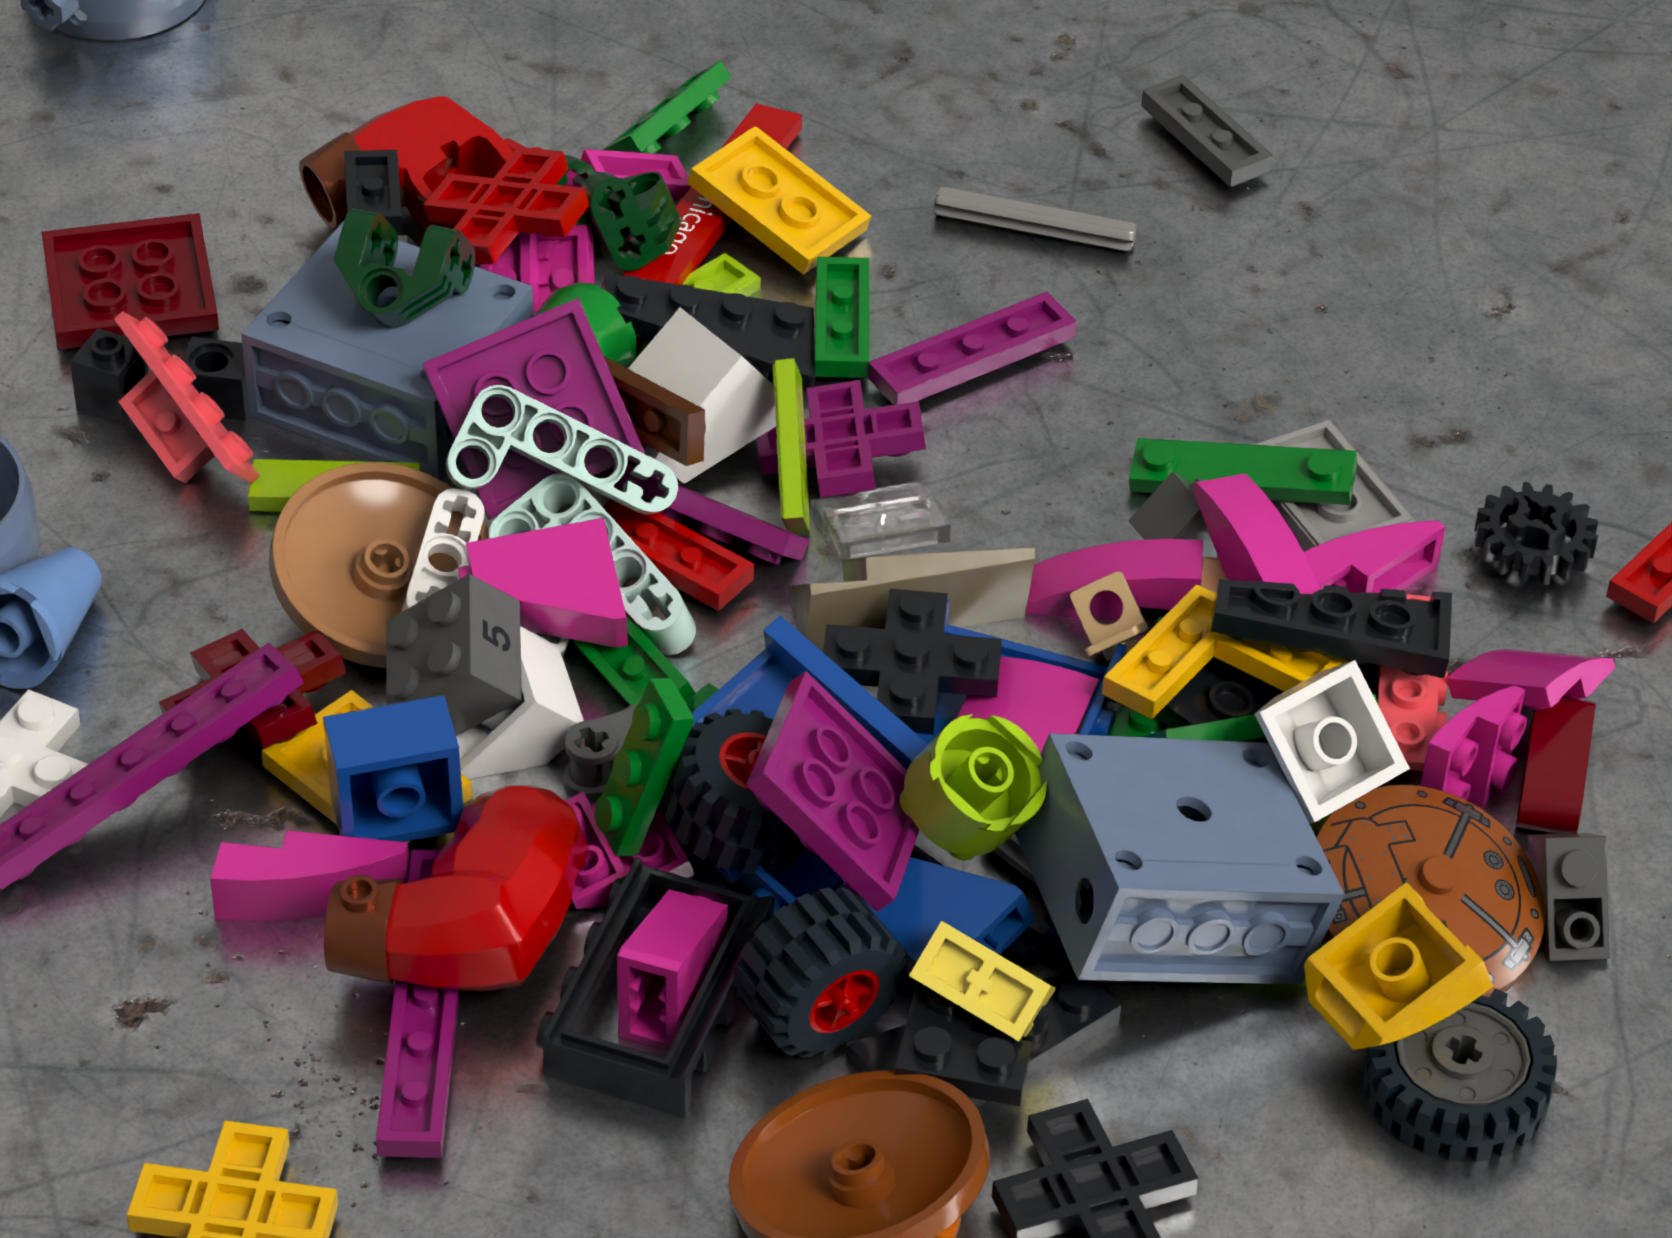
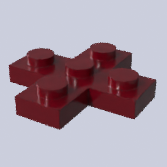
M240 629L190 652L195 670L204 681L160 701L159 705L162 714L260 649L259 646L243 629ZM315 630L276 648L296 667L304 684L288 694L279 705L266 709L243 725L263 748H267L275 743L289 741L299 732L316 725L317 720L312 704L302 694L317 691L323 688L329 681L347 674L341 654L319 631Z

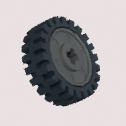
M1495 988L1489 998L1481 995L1454 1014L1420 1032L1398 1041L1368 1047L1365 1057L1363 1084L1365 1095H1369V1106L1374 1115L1382 1113L1381 1124L1390 1133L1401 1127L1400 1141L1409 1147H1412L1419 1139L1424 1140L1423 1153L1437 1157L1440 1147L1449 1148V1160L1463 1161L1466 1150H1472L1475 1161L1489 1160L1493 1147L1500 1156L1513 1152L1516 1142L1523 1146L1532 1138L1534 1129L1538 1131L1541 1127L1554 1089L1557 1070V1055H1554L1555 1045L1551 1035L1544 1036L1545 1025L1539 1017L1536 1016L1528 1019L1529 1008L1519 1000L1510 1007H1507L1508 994Z

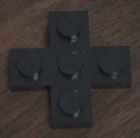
M890 589L885 629L826 624L823 653L861 686L878 687L877 700L912 731L919 734L934 735L938 692L997 697L1002 639L944 634L948 593Z
M1084 1099L1028 1115L1027 1133L1044 1167L993 1181L991 1197L1011 1238H1048L1076 1229L1081 1238H1161L1146 1209L1196 1195L1199 1178L1173 1130L1113 1147L1089 1100Z

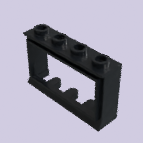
M636 857L625 879L617 878L613 883L608 897L607 913L602 923L595 921L591 925L585 940L584 957L579 967L570 966L567 970L561 986V1001L555 1012L547 1011L540 1022L536 1046L543 1049L544 1076L686 1118L691 1109V1075L694 1069L703 1072L708 1070L713 1056V1030L717 1023L729 1026L734 1015L736 992L733 983L737 979L734 976L735 965L743 958L740 953L745 944L755 936L754 932L762 923H766L774 916L775 896L753 897L642 865V858ZM669 889L693 896L706 897L711 901L728 905V932L665 1058L577 1032L641 907L653 909Z

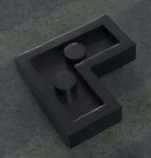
M917 981L895 1064L894 1075H929L950 1083L969 1098L1020 1107L1031 1061L1033 1042L1020 1040L1019 1042L1014 1038L973 1031L976 1018L974 1014Z

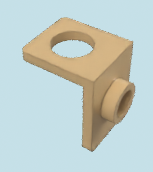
M1120 571L1083 586L1070 594L1071 601L1092 646L1084 649L1087 657L1103 651L1108 661L1112 659L1118 643L1127 645L1126 652H1128L1137 644L1134 636L1149 630L1124 574ZM1101 591H1112L1122 600L1123 613L1120 619L1113 624H1101L1091 614V601Z

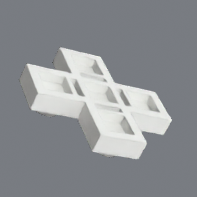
M28 689L0 721V818L14 802L26 807L88 765L85 762L58 752L81 725L78 708Z

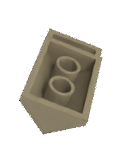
M1031 547L875 556L842 560L844 582L788 586L789 600L796 627L802 635L821 651H823L826 624L885 629L890 589L948 593L947 598L950 599L948 625L960 628L1025 617L1034 568L1035 549Z

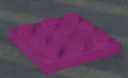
M579 298L422 363L424 372L454 440L479 393L489 386L504 385L645 454ZM493 397L482 404V417L490 426L500 428L511 423L513 410L505 399ZM546 422L534 428L533 441L542 452L555 453L562 448L564 436L557 425ZM466 448L459 452L470 479H477L485 475L488 468V460L483 452L475 448ZM592 448L585 455V468L592 476L615 467L614 458L606 449ZM508 449L495 476L487 485L476 489V493L482 501L488 520H491L543 479L558 473Z
M805 671L788 684L746 786L754 793L756 799L764 808L773 811L798 835L806 849L818 854L842 878L845 886L852 893H857L876 912L895 900L920 831L912 818L905 814L900 805V794L904 789L907 769Z

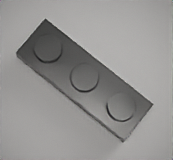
M1184 75L1143 90L1141 106L1230 187L1271 171L1273 154Z

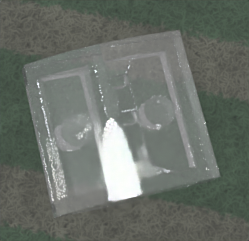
M920 482L861 491L847 497L837 495L811 500V509L825 542H834L841 561L950 542L951 524L936 497Z

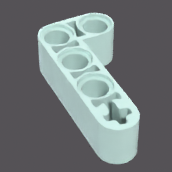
M504 385L489 386L479 393L451 446L445 463L447 474L455 485L466 490H476L484 487L492 480L508 449L556 473H564L579 480L583 486L635 512L645 515L657 514L669 507L676 499L678 492L677 477L672 469L664 463ZM499 397L509 402L513 410V418L510 424L505 427L496 428L485 422L482 417L481 408L482 404L489 398ZM549 422L561 429L564 442L559 451L546 453L536 447L533 441V432L537 425ZM599 447L611 453L614 458L615 467L609 477L599 479L588 473L584 464L585 455L588 450ZM466 448H475L483 452L488 460V468L485 475L477 479H470L460 474L456 466V458L460 451ZM627 459L636 464V467L629 473L630 475L640 480H646L652 474H656L660 478L658 487L665 491L663 498L656 496L648 503L641 499L643 489L630 481L624 483L623 492L614 488V484L625 473Z
M564 473L552 474L535 485L492 521L489 529V538L604 518L625 613L663 655L678 654L686 650L693 642L696 634V624L677 589L579 480ZM573 504L569 510L558 513L561 508ZM640 577L635 584L629 587H622L626 581ZM658 606L661 613L667 619L662 621L660 618L654 617L651 612Z

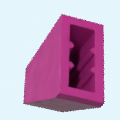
M604 518L466 543L468 565L458 567L459 579L471 574L519 600L521 627L532 632L615 648L628 646L627 618Z
M669 889L621 946L617 955L618 1038L669 1051L727 934L728 905L711 901L706 897L693 896Z

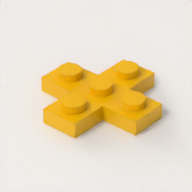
M224 1120L208 1171L150 1163L143 1164L127 1212L129 1231L177 1238H329L338 1208L337 1189L279 1181L290 1146L288 1129Z

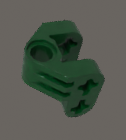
M565 155L569 169L556 185H566L568 182L566 174L569 171L578 174L572 180L573 186L585 188L589 207L574 226L589 225L593 234L594 252L601 251L604 258L610 263L624 270L634 271L644 267L670 250L682 219L665 180L659 172H647L618 178L607 172L596 173L590 164L572 155ZM631 234L633 237L628 241L630 249L626 253L619 250L618 248L624 244L623 238Z
M355 208L348 212L342 226L333 260L359 303L379 324L388 328L401 327L452 297L453 292L464 294L469 288L475 268V249L461 231L431 224L424 234L413 276H409L404 269L393 267L398 251V234L385 217L379 213ZM389 287H398V296L391 305L377 307V300L381 292Z

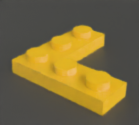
M1196 584L1104 676L1102 694L1153 719L1213 657L1284 692L1324 670L1345 664L1347 661L1340 657L1310 651L1295 652L1284 646L1255 640H1236L1225 634L1211 632L1216 593Z

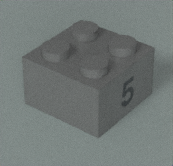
M471 574L462 577L387 620L386 705L444 695L456 736L522 701L520 601Z

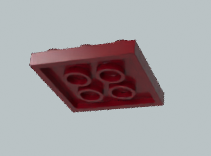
M200 213L41 231L57 350L74 347L81 348L97 328L127 337L114 320L122 311L139 321L144 317L149 318L166 336L190 335L219 330L218 313Z

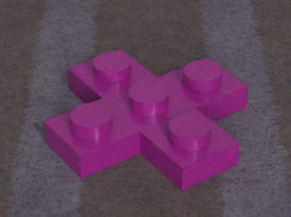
M860 380L806 388L810 418L804 419L807 468L816 467L821 498L835 495L847 497L861 491L876 489L872 458L882 456L900 457L910 452L926 450L919 401L864 409ZM776 427L757 437L762 475L779 473Z

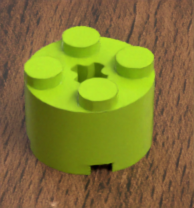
M970 714L960 716L951 721L913 759L906 772L904 789L900 794L902 810L907 816L912 818L919 830L930 841L948 851L951 856L958 860H971L975 856L990 853L1000 847L1040 809L1046 796L1047 781L1041 786L1039 766L1043 763L1036 744L1016 724L994 715L984 719L970 718L973 715Z

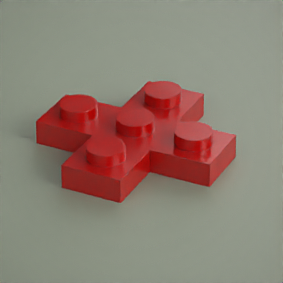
M518 147L494 178L448 173L423 206L429 222L455 225L453 229L463 233L475 249L476 264L494 265L519 232L545 235L547 237H566L589 207V201L585 188L556 185L569 169L563 151Z

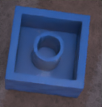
M444 695L323 717L331 801L340 836L405 842L456 831L463 812L460 753Z

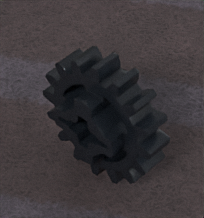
M1523 482L1521 492H1515L1506 485L1501 489L1500 498L1489 494L1486 496L1484 508L1478 509L1474 529L1476 531L1474 544L1475 547L1484 548L1482 556L1484 562L1497 560L1500 562L1498 573L1501 575L1515 570L1519 572V582L1525 583L1530 575H1536L1543 585H1549L1550 577L1553 574H1557L1564 581L1571 580L1573 569L1581 572L1587 569L1589 558H1593L1598 540V535H1596L1598 521L1597 519L1588 518L1590 507L1587 504L1572 505L1574 494L1571 492H1566L1559 497L1553 494V486L1550 484H1546L1542 492L1534 491L1529 482ZM1570 538L1571 541H1569L1568 543H1566V542H1565L1566 539Z

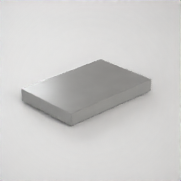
M1330 419L1253 444L1356 451ZM1358 452L1357 469L1350 505L1270 500L1305 551L1333 539L1363 530L1416 522V519Z

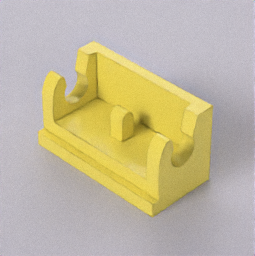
M943 921L938 925L909 974L913 979L1019 1042L1023 1036L1026 1037L1030 1032L1038 1012L1042 1006L1047 1004L1056 989Z

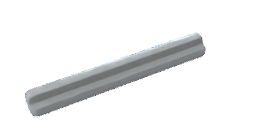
M947 186L939 188L934 202V213L939 217L1121 252H1130L1136 238V224L1130 221Z

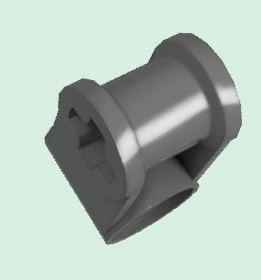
M638 704L631 705L622 711L604 717L579 722L571 726L566 732L564 747L566 753L570 756V762L564 768L563 784L571 795L575 796L584 791L588 800H596L602 796L613 769L615 755L621 750L632 723L633 711ZM585 738V746L581 748V740ZM600 773V781L597 783L596 775Z

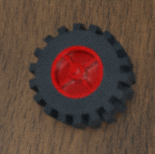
M727 709L724 717L714 712L705 716L703 723L696 722L691 727L663 794V805L667 807L665 818L668 825L678 827L675 836L683 845L691 844L694 847L693 854L702 860L708 857L717 861L716 867L728 871L730 866L738 867L741 873L755 874L758 865H761L766 873L777 871L781 863L790 865L797 859L799 853L805 849L798 835L773 811L764 808L758 802L754 793L746 786L773 722V719L765 717L762 711L751 709L750 714H743L740 709Z
M841 887L835 891L831 888L819 889L813 895L807 893L796 898L790 905L786 907L784 905L773 913L774 916L766 923H762L754 932L755 936L752 940L745 944L740 953L743 958L735 965L734 976L737 978L733 983L735 992L775 1044L784 1053L791 1056L799 1054L800 1057H812L818 1052L822 1055L856 1039L859 1034L868 1030L876 1023V1020L882 1013L888 1010L894 1002L893 997L902 988L905 981L902 976L907 971L908 962L904 958L906 953L903 947L857 893L853 894L849 889Z

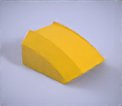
M1407 882L1307 958L1304 964L1308 1002L1353 1050L1391 1043L1420 1032L1454 1014L1494 987L1484 961L1468 945L1465 947L1426 907L1422 897Z

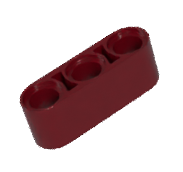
M1562 696L1560 701L1551 708L1533 710L1516 828L1548 834L1577 833L1584 798L1596 702Z

